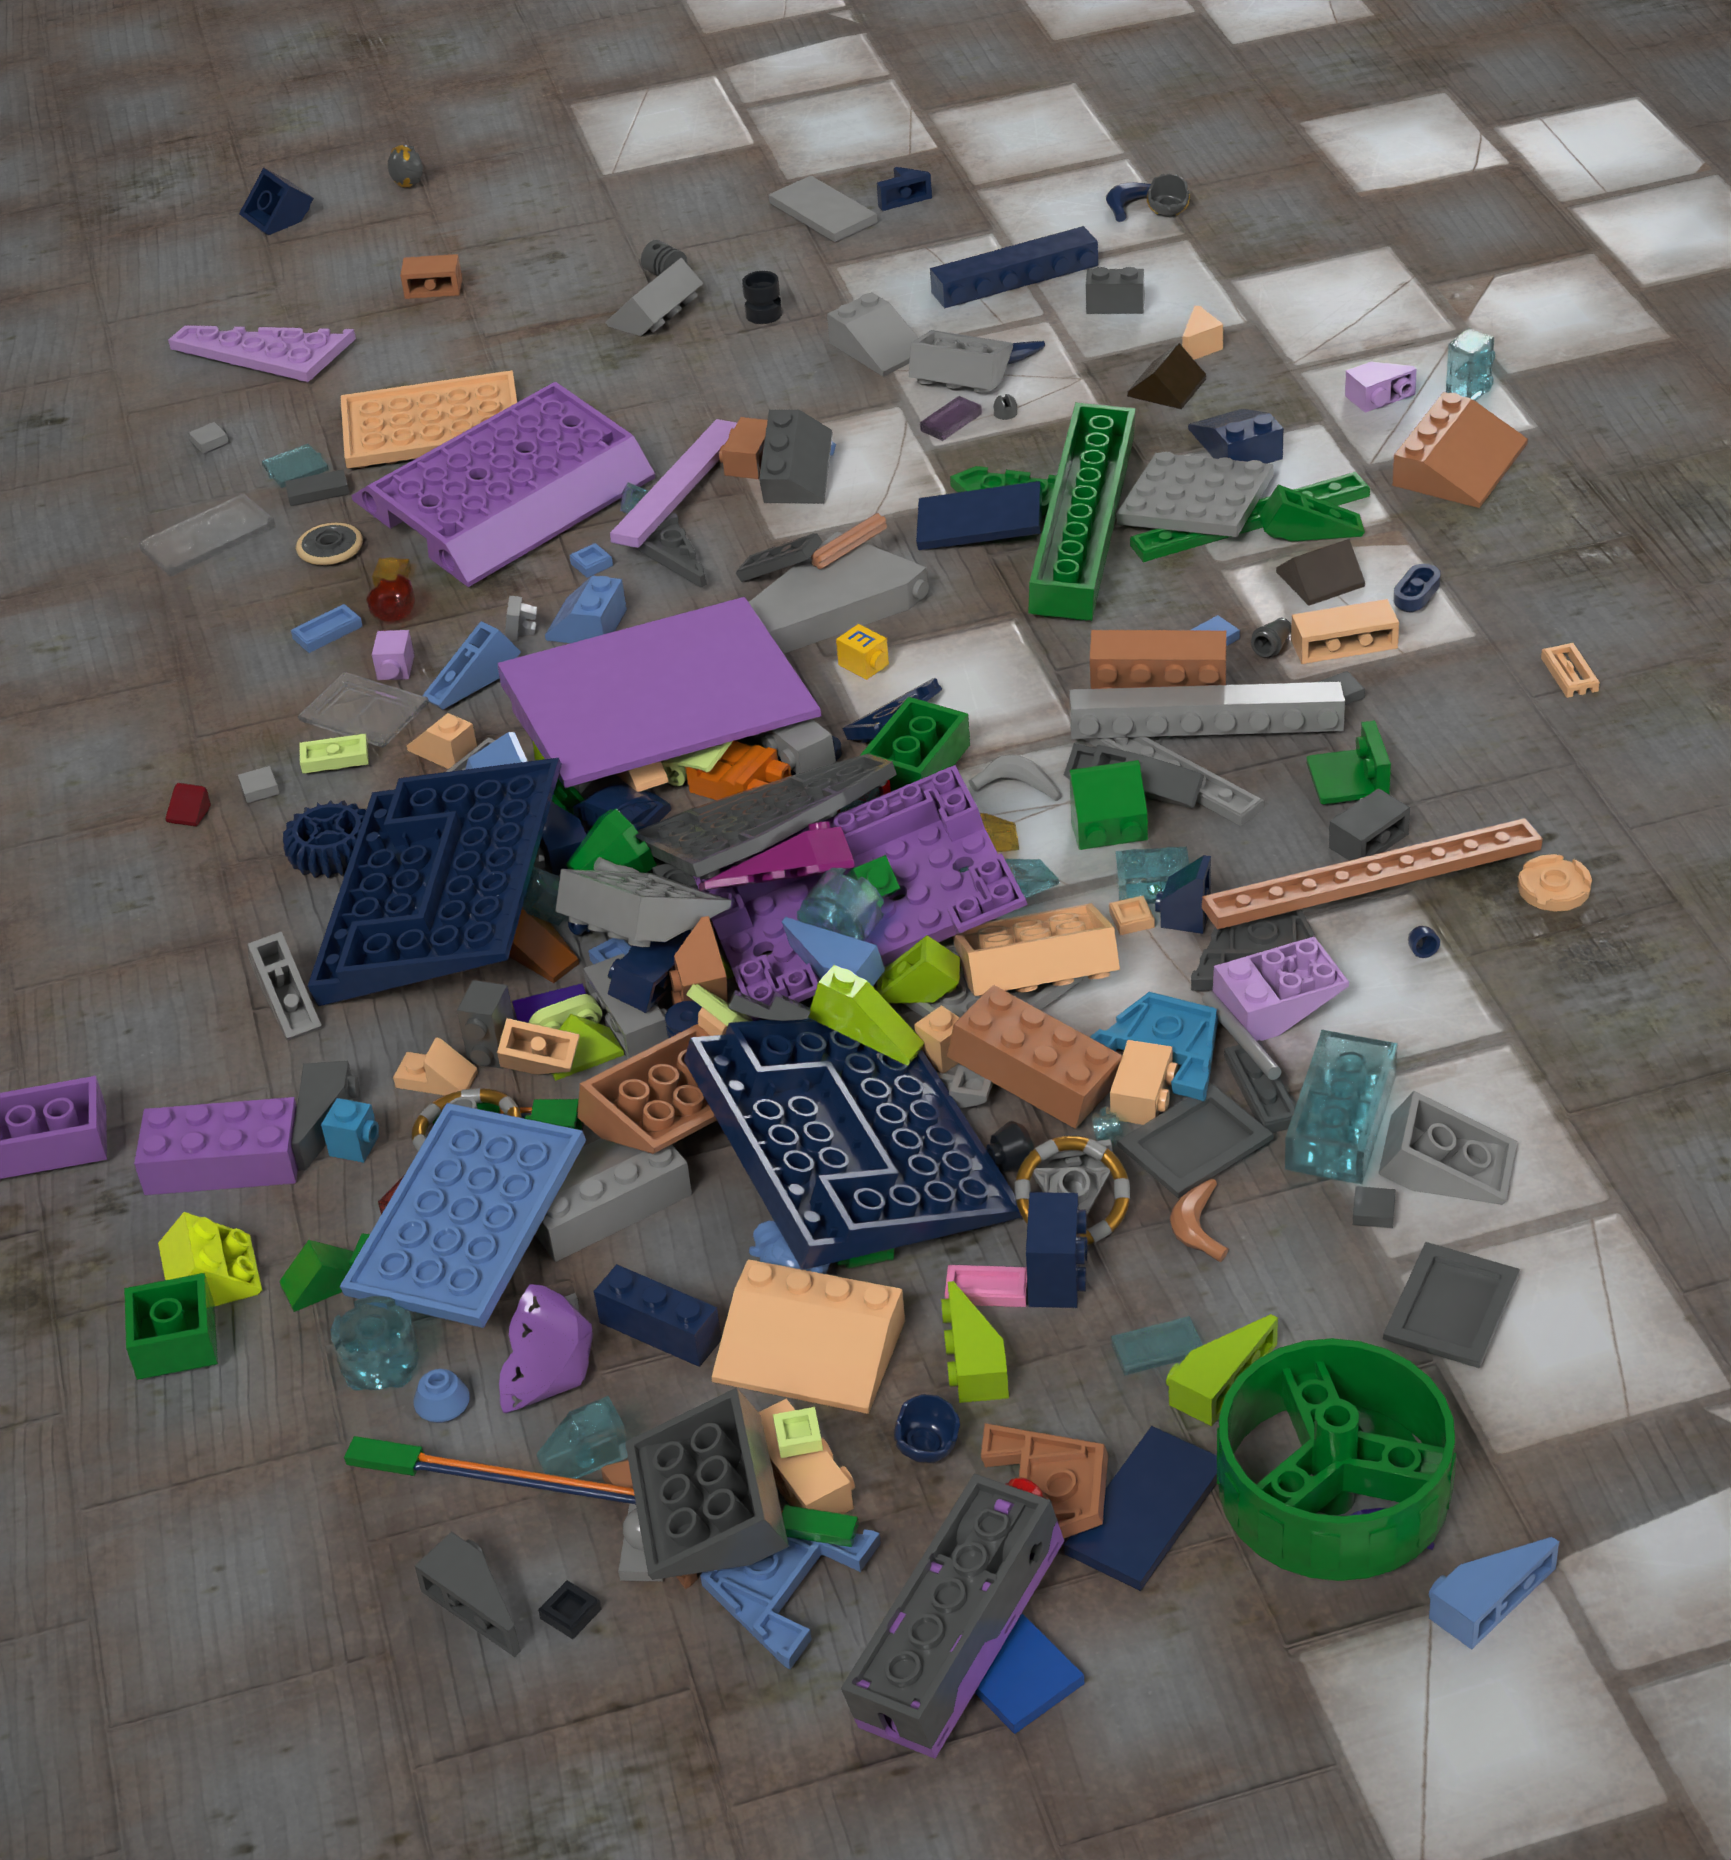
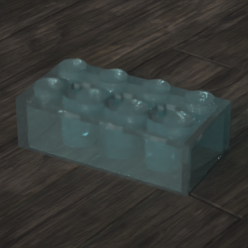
M1321 1030L1286 1134L1285 1170L1363 1184L1396 1077L1398 1043Z

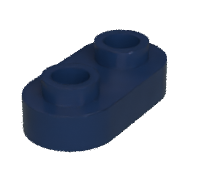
M1431 564L1412 566L1394 588L1393 602L1395 606L1405 612H1414L1424 607L1440 586V570Z

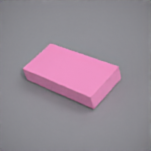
M948 1265L945 1299L949 1298L948 1281H954L974 1306L1026 1307L1028 1291L1027 1267Z

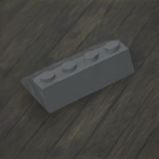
M737 1387L625 1442L648 1576L652 1580L748 1566L789 1547L761 1415Z

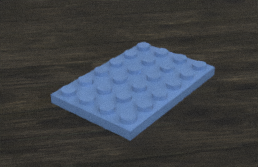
M446 1103L342 1281L340 1288L344 1296L484 1328L585 1144L586 1138L583 1131Z

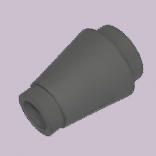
M1278 618L1257 628L1253 632L1251 639L1253 651L1261 657L1277 655L1291 633V623L1285 618Z

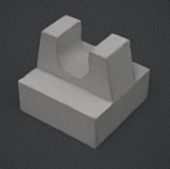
M509 596L505 636L510 641H518V636L535 635L536 622L527 621L526 619L536 620L537 607L522 603V597Z

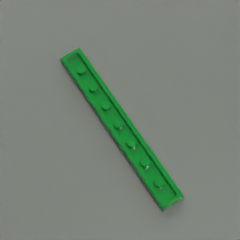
M1357 472L1293 489L1337 506L1370 497V487ZM1270 496L1259 499L1239 534L1263 528L1259 513ZM1158 528L1131 536L1130 547L1142 562H1147L1232 536Z

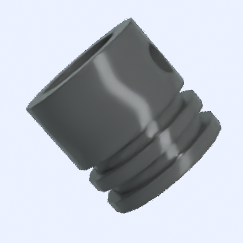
M660 240L649 242L641 255L642 267L656 276L663 273L681 257L686 263L688 262L685 253Z

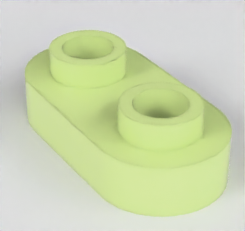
M582 994L538 1010L532 1015L529 1023L559 1030L570 1014L599 1023L602 1018V1009L593 996Z

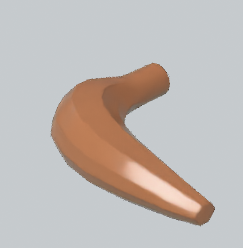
M1209 1179L1188 1191L1177 1201L1172 1209L1170 1222L1173 1233L1179 1241L1190 1248L1203 1251L1215 1260L1222 1262L1229 1249L1209 1237L1200 1225L1201 1212L1217 1185L1216 1180Z

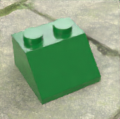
M1139 760L1069 770L1071 824L1079 850L1148 840V815Z

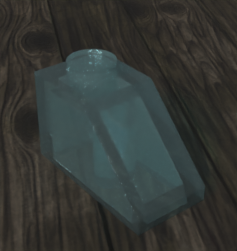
M609 1396L572 1410L566 1415L536 1454L545 1474L577 1479L606 1465L628 1458L625 1444L627 1441L625 1427Z

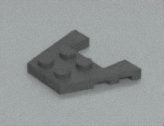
M1299 909L1221 929H1216L1215 927L1211 934V942L1208 948L1203 950L1200 964L1191 975V990L1213 991L1215 965L1314 937L1315 934L1302 910Z

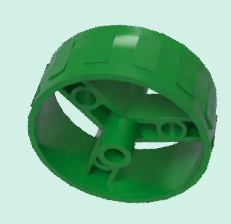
M1335 1338L1305 1340L1280 1347L1257 1359L1236 1378L1223 1401L1219 1415V1428H1217V1485H1219V1497L1225 1516L1238 1537L1256 1554L1281 1569L1302 1576L1345 1581L1367 1579L1394 1571L1423 1552L1434 1541L1446 1520L1454 1488L1457 1454L1454 1452L1455 1430L1452 1413L1445 1396L1427 1374L1411 1361L1386 1348L1362 1341ZM1354 1405L1379 1412L1402 1424L1421 1443L1358 1431L1359 1412ZM1287 1410L1301 1447L1255 1484L1247 1477L1235 1459L1234 1453L1243 1439L1261 1422ZM1355 1493L1399 1502L1393 1507L1369 1514L1338 1516L1352 1509L1355 1503ZM1318 1511H1320V1512L1325 1513V1514H1327V1515H1324V1514H1316V1513H1317Z

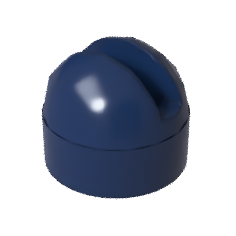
M1418 926L1409 933L1408 944L1415 956L1428 958L1438 951L1440 939L1433 929L1427 926Z

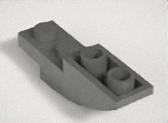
M1074 743L1064 772V776L1069 780V770L1139 760L1146 799L1194 808L1204 778L1203 774L1129 751L1097 745L1095 748Z

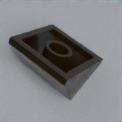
M1178 343L1150 364L1127 391V397L1182 409L1204 383L1206 373L1182 345Z
M1350 539L1294 557L1276 567V573L1308 606L1365 587V580Z

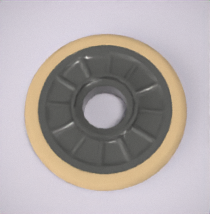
M322 524L306 531L298 539L296 551L302 560L311 564H336L351 558L360 550L363 544V536L357 528L349 524Z

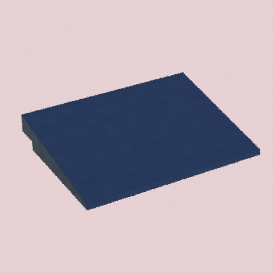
M559 757L404 777L398 779L394 790L372 792L307 986L318 1006L508 960L562 765Z
M809 1017L807 1019L788 1021L759 1020L728 1023L725 1035L690 1038L684 1062L802 1270L1023 1218L1015 1201V1193L953 1097L949 1095L948 1089L922 1049L907 1066Z

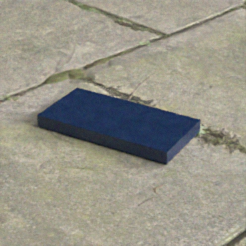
M1036 481L919 498L916 538L918 550L1041 534V482Z
M1151 1426L1106 1487L1103 1524L1070 1536L1064 1544L1065 1555L1141 1591L1216 1485L1217 1455Z

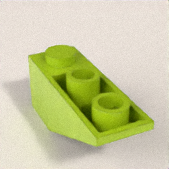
M948 1281L949 1298L941 1299L943 1323H951L952 1327L950 1330H944L946 1355L954 1354L955 1361L947 1362L949 1387L958 1386L959 1403L1009 1399L1003 1338L954 1281Z

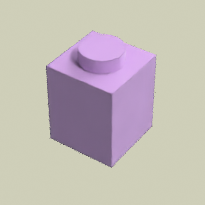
M409 630L377 631L372 651L377 680L409 679L414 659Z

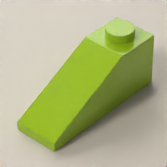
M833 965L818 982L809 1018L907 1066L923 1048L924 1041L867 980L855 975L848 969Z
M1270 1314L1191 1350L1180 1364H1174L1168 1373L1166 1385L1169 1386V1405L1212 1427L1219 1418L1225 1395L1236 1378L1254 1361L1272 1352L1277 1346L1278 1317Z

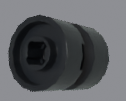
M755 271L746 275L742 279L743 294L747 300L745 302L746 318L754 324L775 322L782 316L778 276L771 271Z

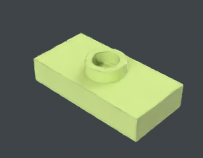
M366 733L300 743L302 774L325 770H339L341 768L369 764Z

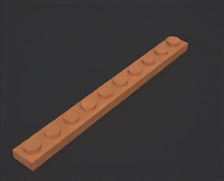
M1523 818L1202 896L1201 908L1216 929L1231 927L1541 850L1543 838Z

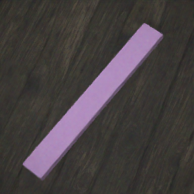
M716 419L610 532L611 542L639 548L719 461L720 448L722 445H725L729 438L730 430L735 428L737 423Z

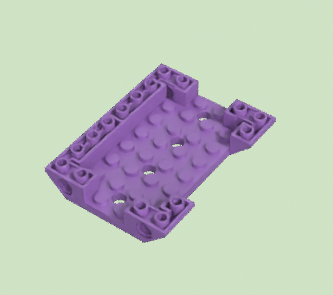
M553 382L353 494L352 500L390 529L404 521L427 539L429 558L464 585L470 587L653 480L655 473L631 433L557 382Z
M956 765L821 821H830L831 828L842 827L854 859L855 867L884 855L887 856L900 886V889L891 896L859 909L845 878V875L853 868L835 873L705 890L711 894L732 900L731 908L713 916L711 920L741 993L767 1005L770 1004L775 992L797 1002L815 995L818 982L820 981L813 972L810 963L806 964L790 947L782 924L785 917L823 929L831 923H839L836 927L827 930L877 945L883 965H886L898 959L926 935L940 942L1028 905L1002 853H997L986 832L978 807ZM806 827L805 829L792 834L791 836L779 841L778 843L766 848L763 851L753 854V857L800 833L809 831V827ZM729 864L720 868V873L734 867V865ZM970 866L968 871L958 872L961 868ZM693 876L698 886V889L700 883L708 880L700 879V877L697 878ZM897 895H905V897L900 900L892 901V899ZM772 951V953L768 956H766L765 954L759 956L763 952ZM751 1016L753 1021H756V1020L760 1019V1018Z

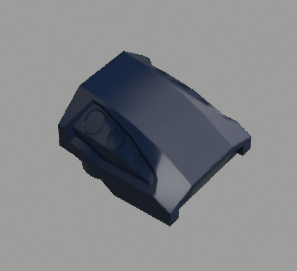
M613 783L574 805L573 813L577 818H582V820L586 821V826L590 830L601 815L610 809H617L638 831L660 822L671 811L670 803L645 790L637 792L628 784Z

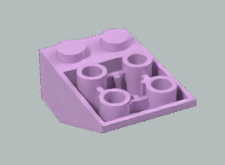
M1315 936L1214 966L1213 992L1256 1041H1263L1281 1035L1349 987V981Z

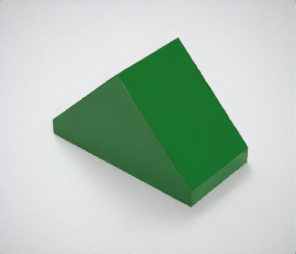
M312 1240L307 1241L279 1281L293 1312L342 1293L340 1285L350 1269L349 1261L353 1251Z

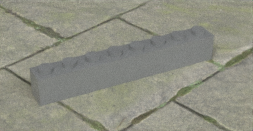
M1341 682L1069 690L1071 739L1344 731L1345 699Z

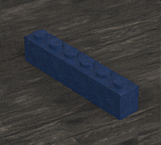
M1084 226L932 267L930 268L931 293L945 309L1098 266V241Z

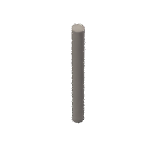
M1213 991L1206 992L1202 997L1203 1003L1206 1006L1217 1008L1220 1023L1270 1080L1279 1078L1281 1075L1279 1066Z

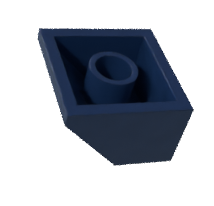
M263 168L239 215L265 234L271 235L301 222L309 211L314 198L289 180Z

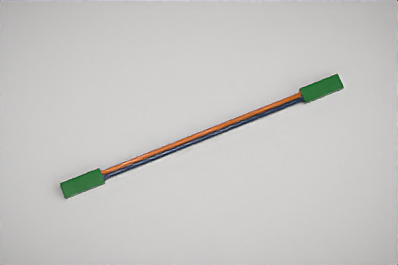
M354 1436L344 1456L346 1465L410 1476H415L418 1470H425L636 1505L633 1488L424 1454L420 1446ZM785 1505L782 1511L787 1537L852 1547L859 1526L857 1516Z

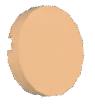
M1562 855L1538 856L1527 861L1524 864L1523 870L1519 873L1518 889L1520 896L1528 904L1542 910L1557 912L1574 909L1581 906L1589 898L1592 885L1589 870L1575 859L1572 862L1563 860L1564 856Z

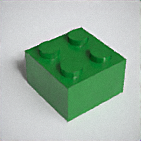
M205 1273L124 1288L126 1350L137 1380L218 1364L215 1304Z

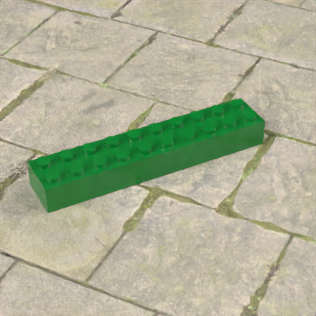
M1075 402L1029 582L1028 614H1037L1044 617L1072 618L1074 620H1093L1133 445L1136 408ZM1066 482H1069L1074 487L1071 495L1064 494L1070 491L1066 488Z

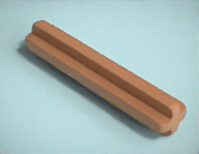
M876 513L817 549L811 555L812 565L818 569H823L887 528L886 518Z

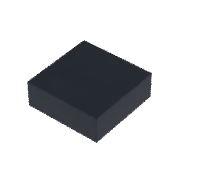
M568 1580L538 1609L541 1620L571 1639H574L602 1610L600 1600Z

